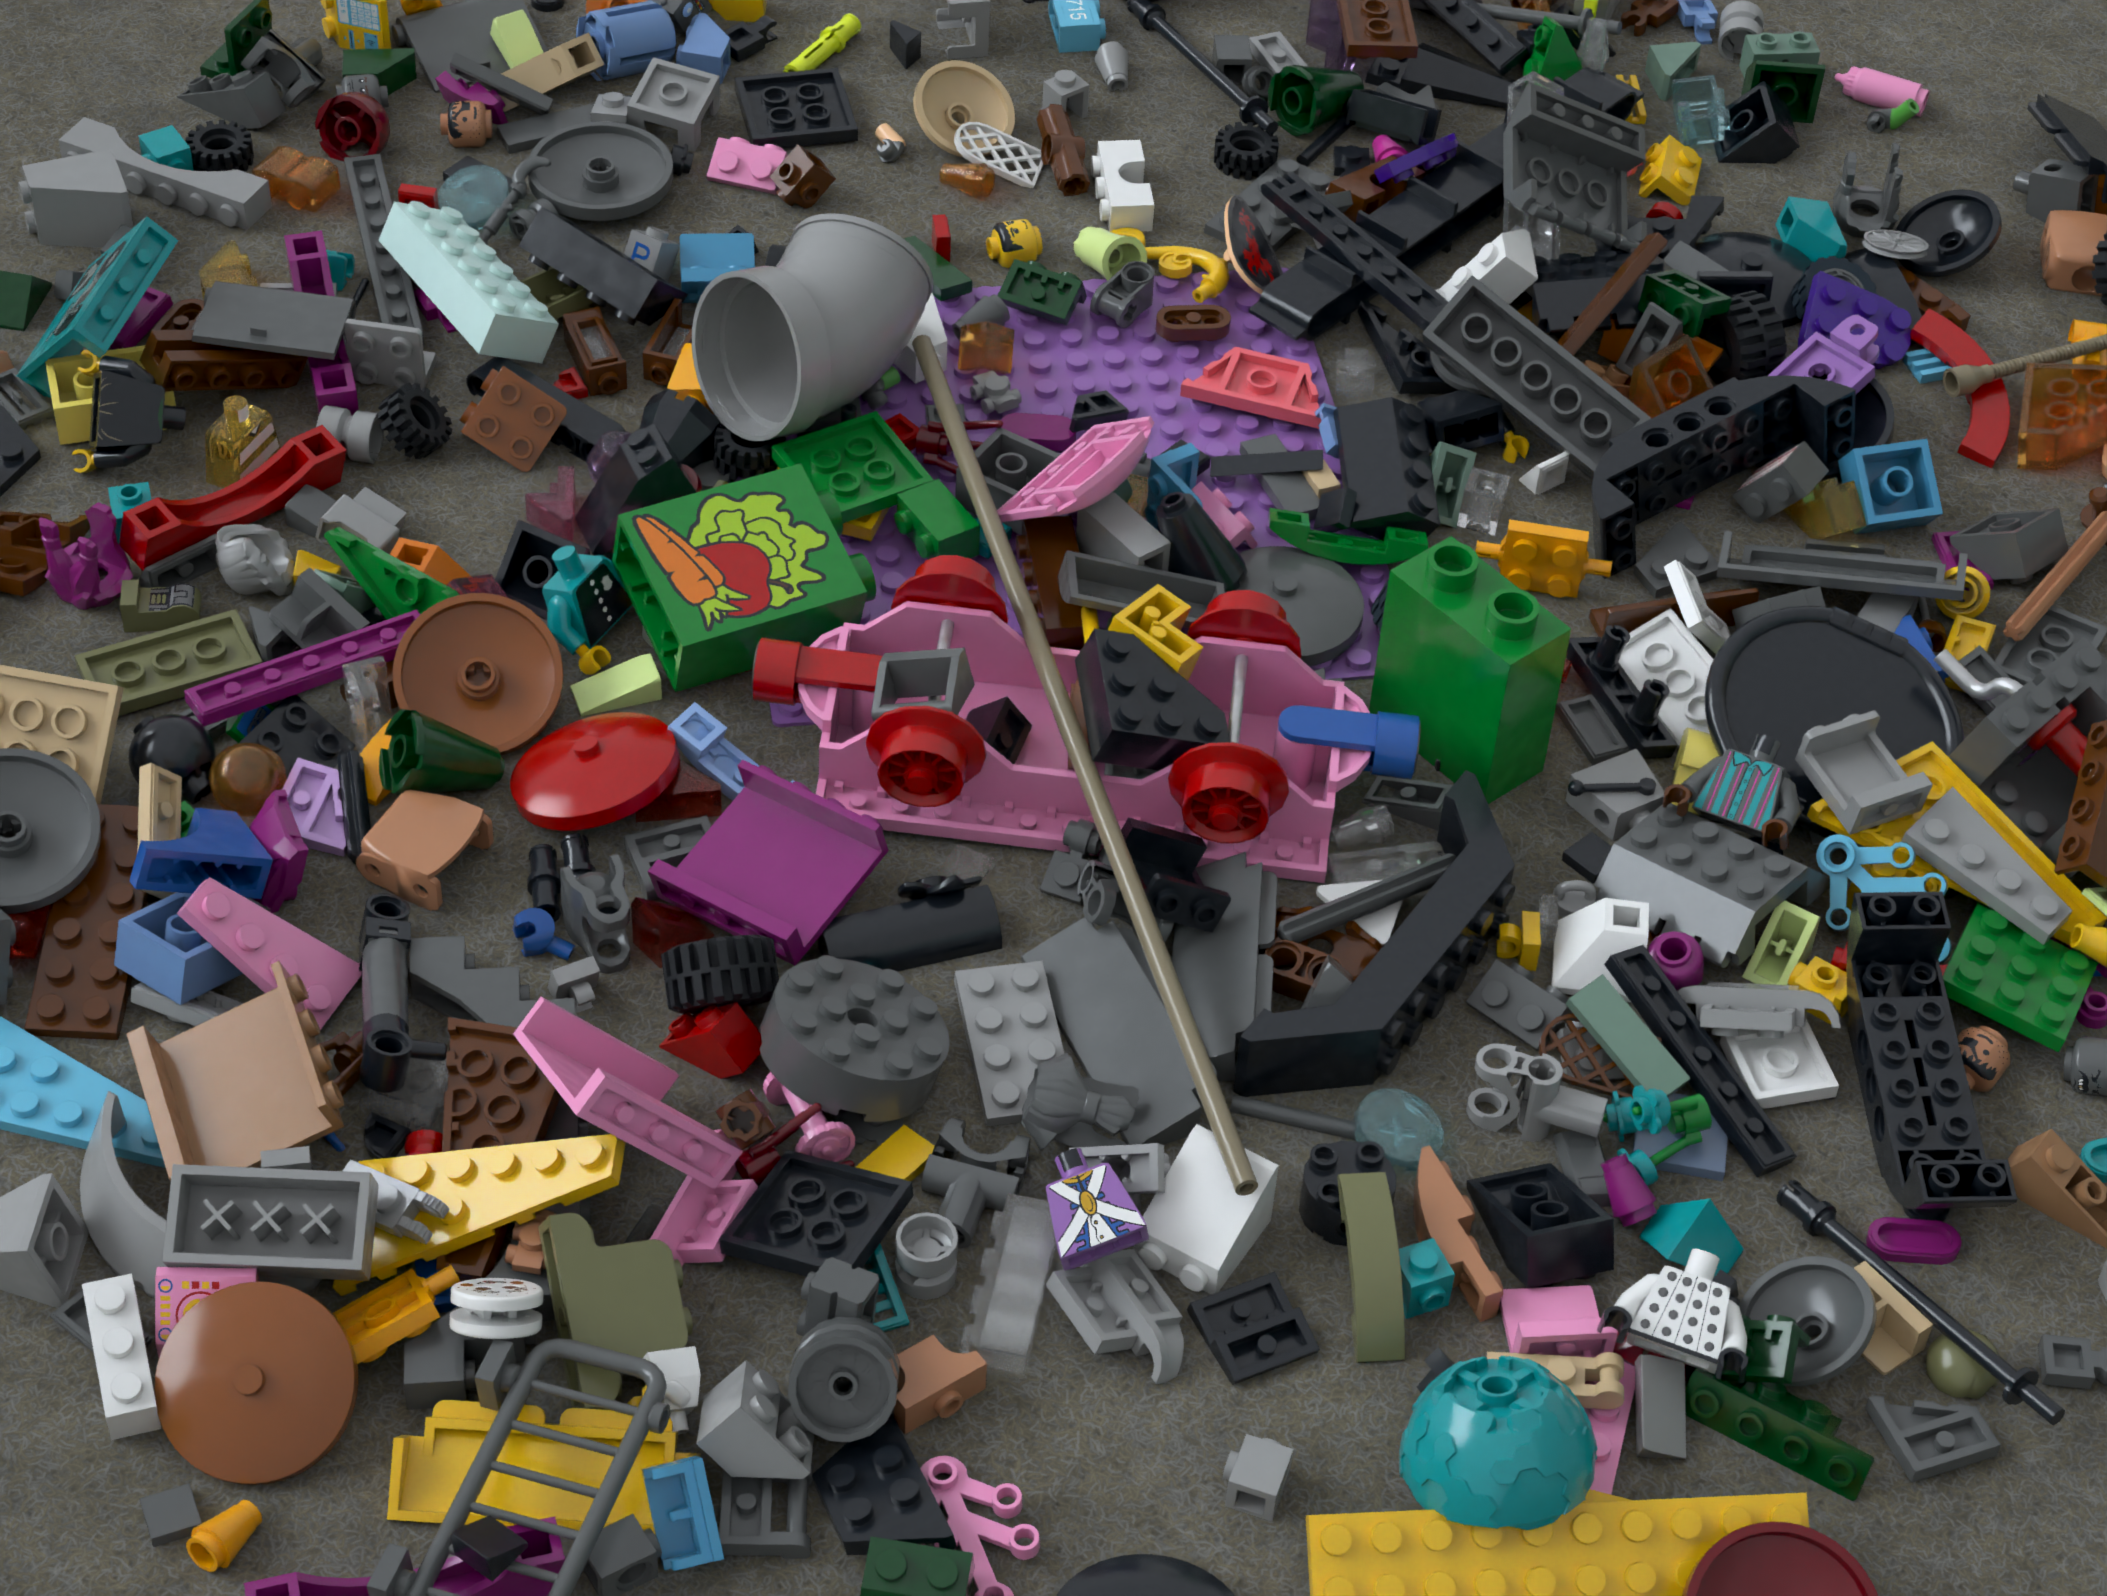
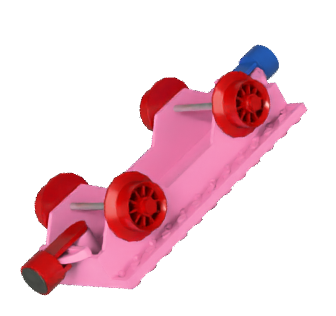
M940 555L926 560L916 569L913 577H910L896 589L889 612L865 625L844 622L843 626L822 634L809 647L803 646L802 642L761 638L758 642L752 671L751 691L753 700L795 706L796 703H802L806 715L822 731L819 745V779L816 795L825 799L834 798L842 803L846 809L861 816L863 814L872 816L881 824L883 830L1052 851L1056 849L1069 853V846L1063 845V836L1068 823L1071 820L1078 822L1079 819L1094 823L1075 770L1068 769V752L1025 639L1007 625L1008 614L1006 605L996 592L994 577L984 566L976 561L957 555ZM1233 590L1220 594L1208 604L1205 613L1190 625L1186 634L1203 646L1188 682L1225 713L1230 742L1208 743L1191 748L1177 758L1173 764L1143 779L1104 775L1105 763L1095 762L1120 829H1122L1129 817L1200 837L1203 839L1207 849L1196 867L1246 852L1247 867L1262 862L1263 871L1273 872L1277 878L1325 883L1329 837L1336 792L1354 782L1362 771H1370L1371 775L1411 780L1417 765L1421 720H1419V716L1381 711H1378L1377 714H1371L1363 700L1344 686V682L1322 679L1300 659L1302 655L1300 637L1289 622H1287L1286 612L1278 601L1264 593L1252 590ZM1050 647L1070 697L1071 683H1075L1078 678L1075 659L1081 650ZM965 648L975 685L958 715L951 711L931 706H904L885 712L877 720L873 721L871 710L879 662L884 653ZM945 695L898 698L895 704L944 701ZM1008 696L1032 724V728L1015 764H1012L985 742L975 727L966 720L968 713L972 709Z

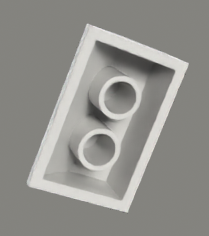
M1519 229L1501 233L1491 243L1485 244L1477 256L1467 265L1457 269L1452 278L1439 290L1435 291L1449 302L1473 275L1505 302L1510 304L1538 279L1530 232L1526 229Z

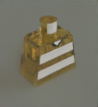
M238 395L230 396L223 401L224 413L207 429L205 434L206 482L221 488H225L260 467L281 448L271 414L267 410L248 404L244 397Z

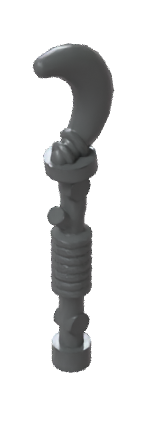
M540 156L525 159L515 168L512 174V183L508 187L510 194L505 198L500 208H496L493 214H491L483 226L484 231L479 235L486 245H488L487 241L490 237L496 235L508 218L507 213L514 210L512 204H516L518 199H523L526 196L527 185L525 178L527 175L539 167L550 166L551 161Z

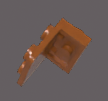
M502 366L499 372L493 368L480 387L486 391L478 405L471 401L459 421L465 424L461 432L520 471L527 472L531 470L565 418L567 409L563 404L507 367Z

